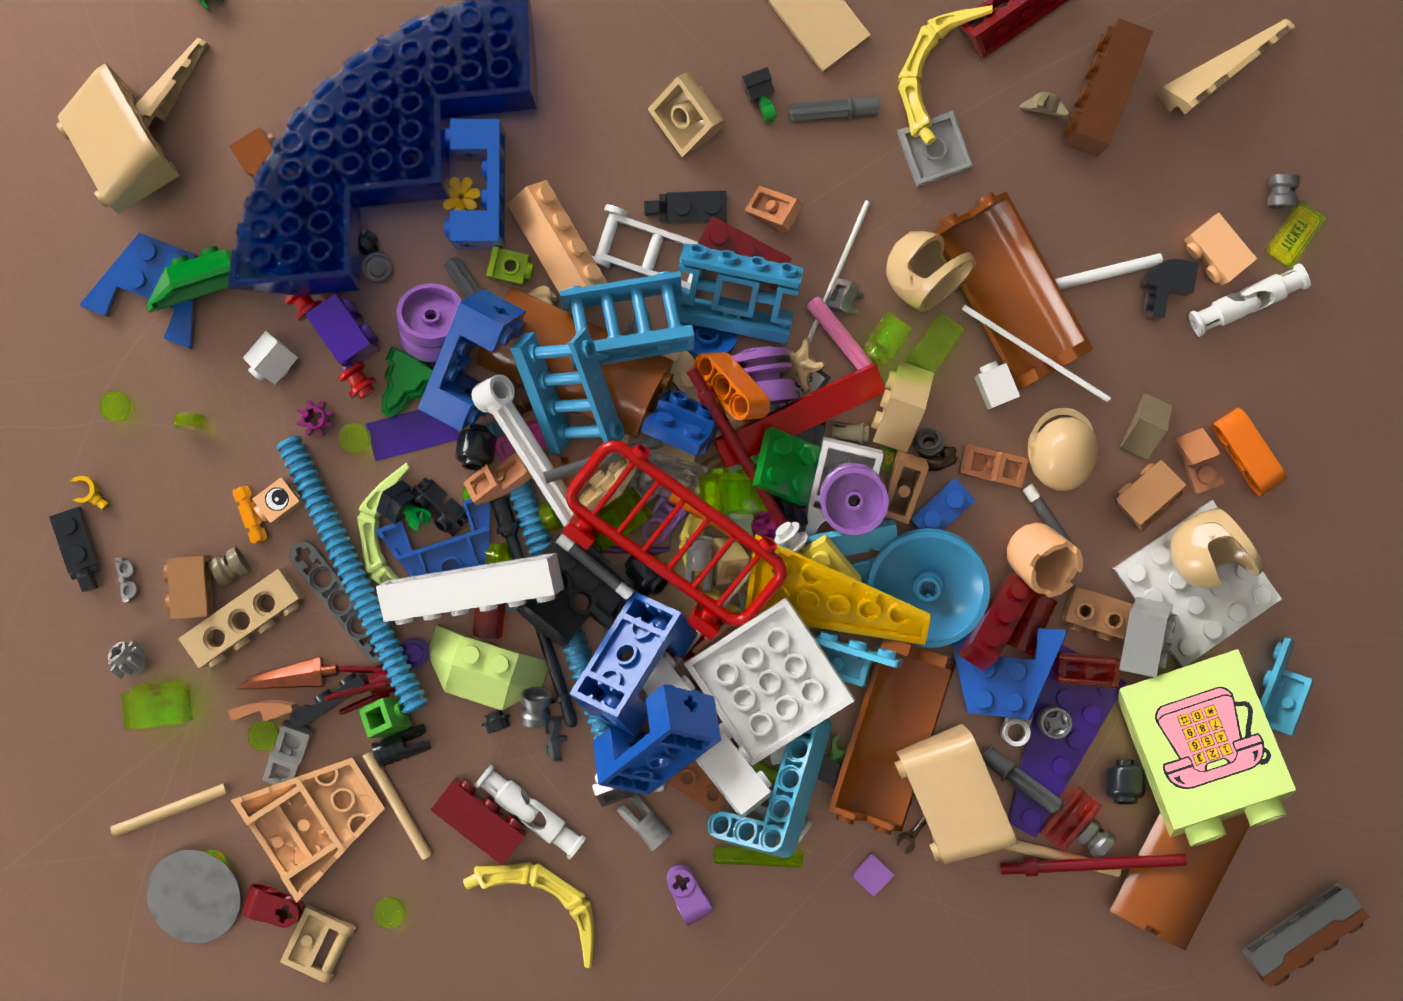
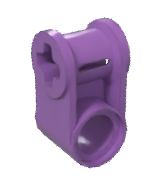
M668 489L661 495L653 507V511L642 526V536L646 542L650 539L646 532L647 527L652 523L661 525L674 509L667 502L674 507L676 506L668 501L672 494ZM681 509L664 530L663 536L657 539L653 545L662 544L668 538L675 526H678L687 512Z
M684 864L672 866L667 873L668 888L676 901V906L686 925L689 926L715 912L692 870ZM680 874L682 878H685L686 884L681 886L679 882L675 883V876Z

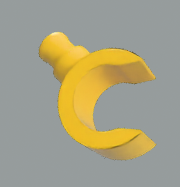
M77 476L71 480V482L85 481L90 487V492L86 497L76 498L73 501L91 503L94 506H98L101 510L107 508L109 503L98 494L99 486L93 478Z

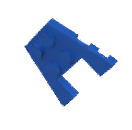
M138 233L81 301L80 306L109 317L120 288L150 299L165 267L172 265L170 260L188 255L189 260L198 256ZM194 299L170 306V308L174 309V313L164 335V339L192 349L194 338H192L193 323L195 322Z
M471 498L462 501L472 531L415 550L412 547L404 520L378 528L376 531L410 577L491 564V501L480 505H475Z
M1038 628L1035 660L999 657L984 672L958 655L970 633L959 641L952 643L968 713L1030 720L1046 680L1058 657L1060 648L1065 641L1067 631Z

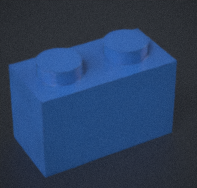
M956 478L951 479L912 514L910 523L915 529L933 528L944 530L976 500Z

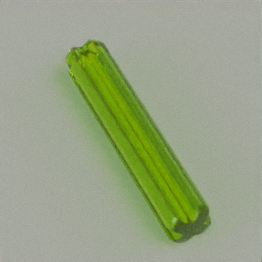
M717 846L714 849V862L716 864L800 868L803 865V853L801 850H795L791 856L779 858L741 847Z

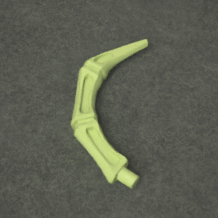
M407 463L383 480L359 507L360 515L357 516L365 570L367 574H370L371 582L377 586L388 580L400 579L392 568L386 565V558L381 551L379 535L376 529L380 527L379 517L382 515L376 509L382 491L401 481L410 470Z

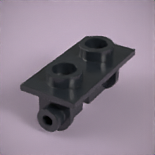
M425 477L418 485L413 487L411 494L415 496L413 505L429 511L434 519V524L442 532H448L453 537L459 527H462L468 521L465 509L453 498L445 505L440 502L447 493L434 480L431 479L429 481Z

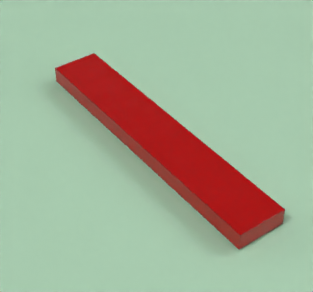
M873 363L769 412L762 419H755L734 430L749 456L752 457L760 453L765 428L774 427L796 436L883 394L885 388L877 365ZM723 435L713 439L725 468L739 463Z

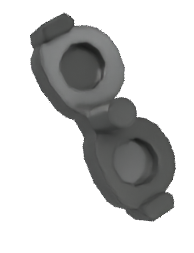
M552 716L549 725L545 726L547 741L544 744V750L547 757L553 762L562 761L558 742L567 741L566 735L558 736L561 720L564 719L563 716Z

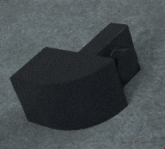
M1170 259L1158 264L1145 274L1139 288L1151 290V293L1146 294L1143 309L1147 311L1146 319L1159 321L1165 318L1169 293L1182 296L1194 293L1199 266L1198 262Z

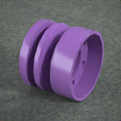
M763 346L747 349L732 356L766 393L770 405L786 403L797 399L794 379L780 378L779 374L792 368V363H778L777 361L790 357L789 348Z

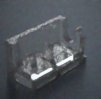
M655 451L651 452L652 455L648 460L697 496H702L708 467ZM639 469L636 490L646 493L656 480ZM660 485L653 495L669 499L672 492Z

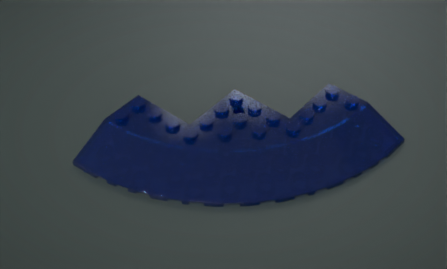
M462 0V3L447 8L445 5L435 8V11L430 15L420 19L418 16H415L399 25V30L386 37L383 34L376 38L377 43L364 52L360 49L343 62L344 67L332 78L326 77L312 91L314 95L304 107H298L286 123V130L279 140L275 139L271 144L273 149L266 162L262 161L254 176L253 181L255 184L250 197H246L243 205L245 210L241 223L238 222L236 230L238 237L235 249H232L228 287L235 290L296 296L359 291L361 207L450 199L449 146L445 144V129L449 128V118L537 109L536 52L530 0Z

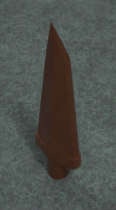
M316 657L305 662L252 675L236 689L324 687L325 677L339 675L338 665L330 664L323 666L322 657Z

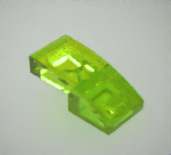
M940 312L905 363L935 373L965 328Z

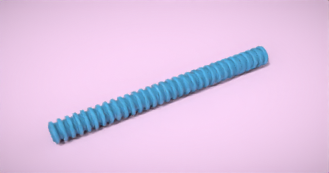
M289 437L281 441L276 449L282 452L280 455L281 459L286 460L284 465L290 469L288 472L289 476L294 477L293 484L298 485L296 490L302 494L301 501L306 502L305 509L310 510L309 517L314 518L313 526L318 527L317 534L322 535L321 542L323 544L326 543L325 551L330 552L329 559L334 560L333 567L339 570L337 576L342 577L341 584L342 586L346 585L347 589L345 592L351 595L349 600L355 604L353 607L354 611L359 612L358 619L363 620L361 625L362 628L367 629L366 636H370L372 639L370 644L376 647L374 652L380 656L378 661L384 664L382 666L383 671L387 670L388 672L386 677L392 681L390 684L391 688L395 687L396 689L394 692L395 696H399L401 699L398 702L399 705L403 704L404 706L403 713H412L426 706V703L429 702L428 698L423 697L425 692L423 689H419L420 682L414 679L416 674L410 670L412 665L406 662L408 660L407 655L403 656L402 654L404 649L398 645L400 642L399 638L395 639L394 637L396 634L395 630L390 629L391 622L383 621L380 604L377 602L379 601L378 596L373 594L375 589L369 585L371 580L365 577L367 575L366 570L362 571L361 569L363 564L357 560L359 555L353 552L355 550L354 545L349 544L351 539L346 537L347 531L341 527L343 524L342 520L337 519L339 516L338 512L333 511L335 506L329 502L331 499L330 495L325 494L326 487L321 486L323 481L317 477L318 470L313 469L314 462L309 461L310 454L305 453L306 445L301 444L302 437Z
M529 480L511 491L512 497H510V501H514L513 510H517L516 518L521 521L519 527L524 529L522 536L527 538L525 544L530 547L528 553L533 556H540L550 544L549 538H551V534H547L546 529L548 528L541 520V507L537 505L539 499L534 497L536 491L531 488L533 482ZM562 577L563 585L565 587V580ZM581 629L576 632L569 641V644L562 649L563 653H567L568 657L565 660L570 662L568 668L573 670L574 674L571 677L576 679V682L591 660L589 654L592 653L591 649H587L586 645L589 643L588 640L584 641L583 636L586 634L585 631L581 632ZM584 711V714L589 716L587 723L592 725L590 731L595 734L593 740L604 733L606 729L614 727Z

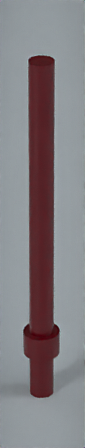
M697 366L690 368L686 373L697 390V398L702 406L706 405L747 477L753 484L756 466L716 399L718 397L712 385L708 386ZM754 487L776 526L779 528L782 524L788 522L773 495Z
M1186 854L1037 861V858H1024V862L1000 863L1001 875L1025 874L1026 877L1038 876V873L1187 866Z

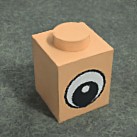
M284 477L279 478L252 499L257 505L254 507L257 515L264 522L268 520L270 523L275 524L305 503L301 501V495L289 479Z

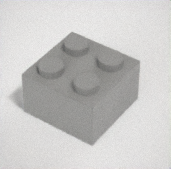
M1140 597L1136 598L1129 614L1119 670L1157 678L1159 670L1166 669L1172 643H1167L1166 641L1171 640L1177 620V615L1172 614L1173 604Z

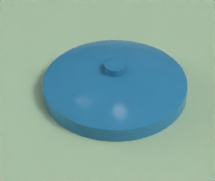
M916 529L892 539L877 554L868 576L869 586L931 614L926 644L920 645L904 642L917 647H942L964 638L977 626L984 616L989 603L990 581L982 557L962 537L941 529Z

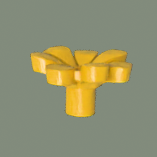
M452 177L449 180L451 188L444 186L440 191L442 196L448 198L443 202V207L446 210H452L453 208L455 210H465L466 208L475 210L477 203L474 199L480 197V190L478 188L471 189L473 180L469 177H465L462 183H460L457 177Z

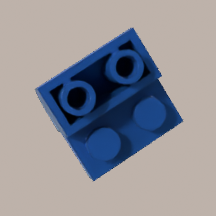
M669 389L658 400L656 410L643 422L641 432L697 456L699 453L704 455L707 452L719 427L706 405L702 406L700 402L689 398L684 392Z

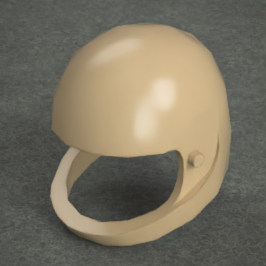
M910 231L895 243L889 253L886 275L896 295L910 307L920 312H926L947 299L960 287L974 269L976 261L972 253L967 252L947 262L943 257L944 239L941 235L934 232Z
M1056 408L1045 413L1036 422L1028 438L1027 454L1034 475L1045 486L1056 491H1071L1082 486L1092 476L1099 459V444L1091 423L1083 414L1070 408ZM1057 415H1069V416H1072L1071 418H1059V419H1057V420H1054V421L1048 423V424L1039 432L1040 427H1041L1048 419H1050V418H1052V417H1054V416H1057Z
M1215 508L1203 511L1185 520L1174 531L1170 545L1172 564L1178 574L1195 587L1209 589L1221 587L1216 569L1224 564H1239L1255 576H1258L1263 571L1264 564L1256 548L1238 524L1222 509Z

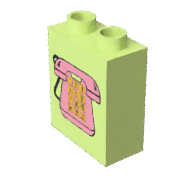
M1238 649L1159 675L1157 678L1153 677L1120 688L1117 701L1170 838L1185 833L1190 847H1194L1227 835L1222 824L1223 820L1245 813L1250 827H1255L1287 815L1282 801L1289 799L1296 788Z

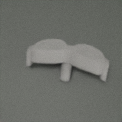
M115 558L116 570L120 576L118 582L122 583L120 587L122 601L131 602L139 593L138 584L131 581V577L136 572L135 565L125 558Z

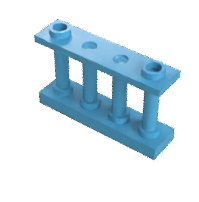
M664 271L654 276L586 287L572 286L566 290L559 291L562 311L572 309L576 334L582 328L588 329L584 307L602 305L608 337L593 341L600 365L694 350L692 325H681L674 295L675 292H681L680 271ZM662 295L669 327L653 331L650 329L644 297ZM632 300L638 333L623 336L620 335L614 302ZM571 357L572 367L575 370L577 368L573 357Z
M582 328L565 345L541 346L535 332L524 333L510 347L550 454H561L567 445L576 438L602 437L603 443L611 440L621 441L624 438L623 424L619 420L595 352V344L591 340L587 328ZM573 357L578 372L550 373L545 359ZM583 384L588 399L560 400L555 386ZM592 411L597 425L571 427L564 412Z

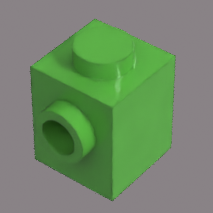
M381 698L359 709L368 738H388L412 726L409 719L410 713L404 714L402 711L404 709L403 704L399 705L398 701L401 700L400 698Z

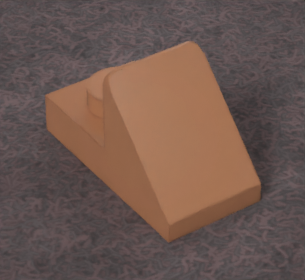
M759 185L744 211L777 232L784 234L787 230H790L804 204L796 198Z
M1204 428L1174 438L1194 494L1225 484L1216 460V456L1221 454Z

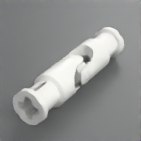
M1302 264L1294 265L1293 270L1281 275L1274 274L1241 289L1239 292L1229 294L1212 302L1210 307L1199 312H1189L1190 324L1197 336H1203L1205 331L1218 325L1225 326L1241 319L1247 314L1254 313L1287 298L1289 293L1298 289H1308L1311 286L1309 275ZM1262 291L1261 296L1258 298L1256 293Z
M491 764L474 785L477 789L481 787L495 798L494 802L504 810L517 815L522 823L547 843H554L567 853L566 857L569 860L586 839L585 836H578L565 826L566 822L537 800L531 799L512 780L507 781L495 772L494 766ZM539 811L544 815L546 824L541 825L532 822Z

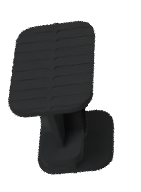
M564 527L541 554L557 553L561 576L565 580L564 589L555 595L554 600L538 603L536 598L527 599L526 604L516 608L524 619L528 620L531 625H534L536 629L543 632L546 637H549L551 641L561 647L569 644V641L589 616L609 631L615 622L609 615L623 599L621 595L555 543L562 534L561 532ZM590 546L586 551L630 588L634 587V581L626 573L622 572L616 565H613L610 560L597 552L594 547ZM528 553L525 558L533 557V555ZM576 594H584L588 598L589 605L586 610H579L575 607L574 597Z

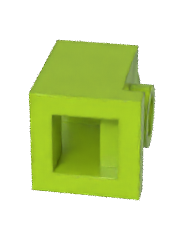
M493 246L486 276L490 280L525 287L526 280L531 281L534 263L530 262L531 258L527 254ZM509 261H514L516 263L515 270L507 271L506 264Z

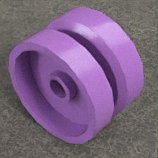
M428 283L417 285L408 290L399 300L396 311L399 337L402 347L409 355L420 361L437 362L458 306L462 301L455 291L444 285Z
M847 463L837 466L827 474L821 485L819 498L823 516L832 528L843 534L857 536L869 533L881 524L887 514L889 497L884 481L875 470L865 464ZM851 495H858L860 497L857 499L856 504H850L848 499Z

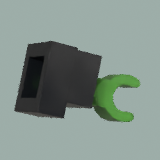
M837 734L831 739V750L828 757L823 756L817 777L818 780L835 788L838 780L836 774L842 765L838 762L843 754H846L849 745L848 742L844 749H838L836 743L839 735Z

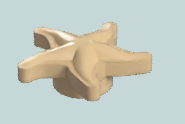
M809 339L802 341V347L797 352L790 350V357L785 358L788 363H792V368L782 372L780 378H796L798 384L805 392L811 391L809 384L810 376L814 372L825 368L826 363L815 361L811 355V341Z

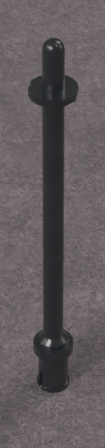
M509 497L491 501L490 505L498 524V528H496L497 534H501L506 539L512 560L524 558L517 537L518 528H520L519 521H515ZM534 626L557 695L551 699V704L559 702L566 725L574 728L577 725V718L570 699L572 696L567 690L552 641Z

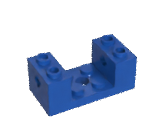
M450 119V128L445 129V144L449 146L450 153L454 154L457 161L482 162V177H485V182L487 183V189H482L481 203L485 210H450V219H445V237L449 238V242L452 243L456 250H492L493 246L505 249L506 132L500 119Z
M485 289L461 301L418 409L459 431H462L470 424L474 425L479 417H485L488 413L480 411L474 405L471 394L474 386L481 382L465 374L472 362V358L469 355L472 348H475L477 345L494 352L502 346H507L512 339H517L525 327V322L522 320L526 311Z
M634 591L569 694L588 714L636 736L648 717L646 704L638 696L664 652H669L683 659L698 632L687 624L688 620L682 612ZM634 650L630 660L621 661L622 655L626 651Z
M671 684L660 686L645 699L650 733H637L636 736H633L617 727L606 729L604 733L593 741L598 785L649 795L719 743L721 735L714 696L703 694L696 690L690 691L677 688Z

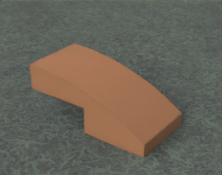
M965 444L959 474L1022 488L1029 459Z
M515 452L494 469L486 464L463 483L473 503L480 505L508 494L533 477L517 452Z
M266 700L244 704L227 711L231 722L258 711L261 712L263 720L266 722L292 712L299 707L294 702Z

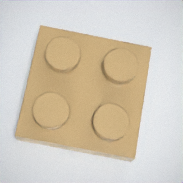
M622 459L611 463L606 472L603 470L598 471L589 481L591 487L582 493L579 501L593 511L630 461ZM635 466L605 506L622 495L638 467Z

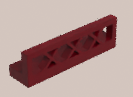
M986 0L976 8L993 5V13L958 27L972 39L976 53L981 58H985L1067 0ZM1009 2L1004 8L995 9L999 4ZM984 19V21L977 25L975 28L970 26V24H972L976 20Z

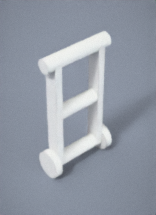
M606 204L604 212L609 215L596 254L592 257L600 268L610 269L612 264L648 277L659 273L653 270L664 239L682 245L698 244V242L627 218L628 212L626 210ZM618 223L652 234L642 267L608 255ZM701 269L700 271V278L702 277L704 269ZM693 274L689 275L687 282L681 280V288L690 290Z

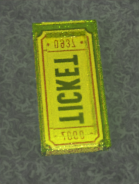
M1300 201L1298 208L1292 211L1265 251L1287 267H1292L1326 217L1305 202Z

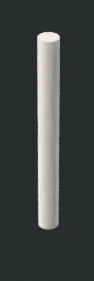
M1161 253L1055 280L1062 290L1155 267L1163 262Z

